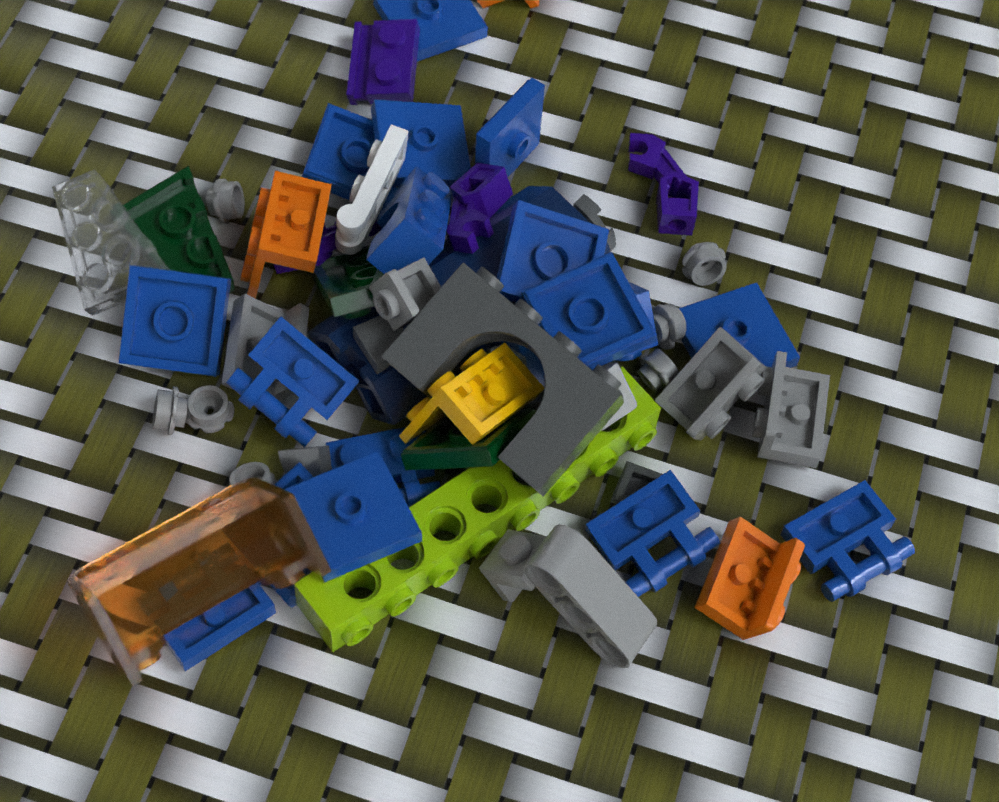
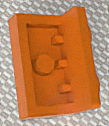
M741 516L729 521L695 608L742 640L773 631L784 617L785 607L783 604L790 585L800 573L801 563L799 561L805 543L798 538L778 543Z

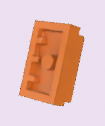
M275 171L271 189L261 187L240 281L249 282L247 295L256 299L265 262L314 273L332 184Z

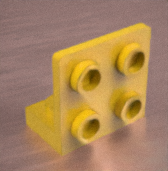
M503 343L489 354L480 349L460 367L462 373L458 376L448 371L429 387L427 392L432 398L426 397L408 412L406 417L410 420V424L399 437L407 444L447 415L468 441L474 445L536 399L545 388L506 343Z

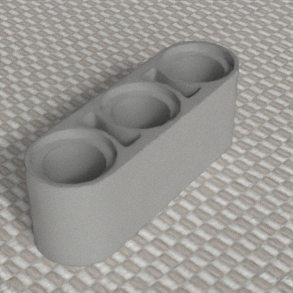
M560 524L554 526L524 568L529 580L602 659L616 667L624 669L630 666L658 624L653 613L581 533L571 527Z

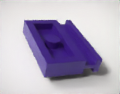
M417 19L374 21L373 25H362L361 21L355 22L346 93L350 105H357V101H369V104H373L374 99L413 102L420 35Z

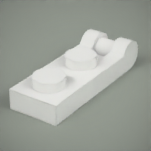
M390 125L384 140L376 139L373 143L367 160V166L370 168L365 177L358 175L353 184L349 198L352 204L342 206L337 212L335 245L343 254H356L363 248L405 160L408 130Z

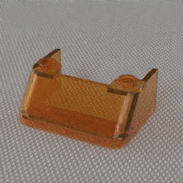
M253 477L223 489L88 563L70 575L67 583L114 664L129 683L134 686L143 680L138 671L153 665L161 658L160 650L167 642L165 634L257 582L261 585L273 584L276 589H281L300 580L304 576L303 569L305 568L322 577L332 570L294 494Z

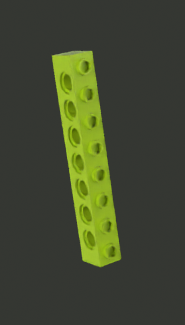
M622 366L621 371L634 395L637 407L611 424L609 427L613 431H600L544 497L530 485L518 483L516 479L521 477L501 460L491 467H470L409 507L422 532V542L325 583L317 568L294 583L298 608L332 652H335L345 644L347 646L358 644L371 633L374 624L389 614L395 617L406 611L415 602L416 595L431 585L436 588L447 583L457 573L458 567L474 556L476 559H480L488 555L508 529L513 530L515 528L517 531H521L527 528L538 518L540 511L554 501L557 504L565 502L575 494L580 483L593 474L596 477L606 474L615 466L622 454L631 448L637 451L649 444L657 433L656 426L661 407ZM480 504H490L497 510L491 513H483L475 507ZM440 531H449L457 537L450 541H441L433 535ZM398 559H408L414 562L415 565L409 569L400 570L394 568L391 563ZM357 587H365L373 592L364 599H355L348 595L352 589Z

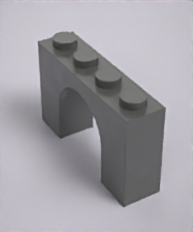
M462 263L381 357L422 393L430 397L431 395L427 392L429 387L448 371L452 372L469 352L481 345L504 341L516 343L533 352L543 365L545 373L544 396L536 413L498 458L544 497L624 404L622 395L616 391L622 384L600 364H597L591 370L577 357L582 350L562 332L558 331L554 337L549 335L538 325L543 319L542 316L525 301L519 299L515 304H512L499 293L505 286L487 269L481 266L475 273L465 263Z

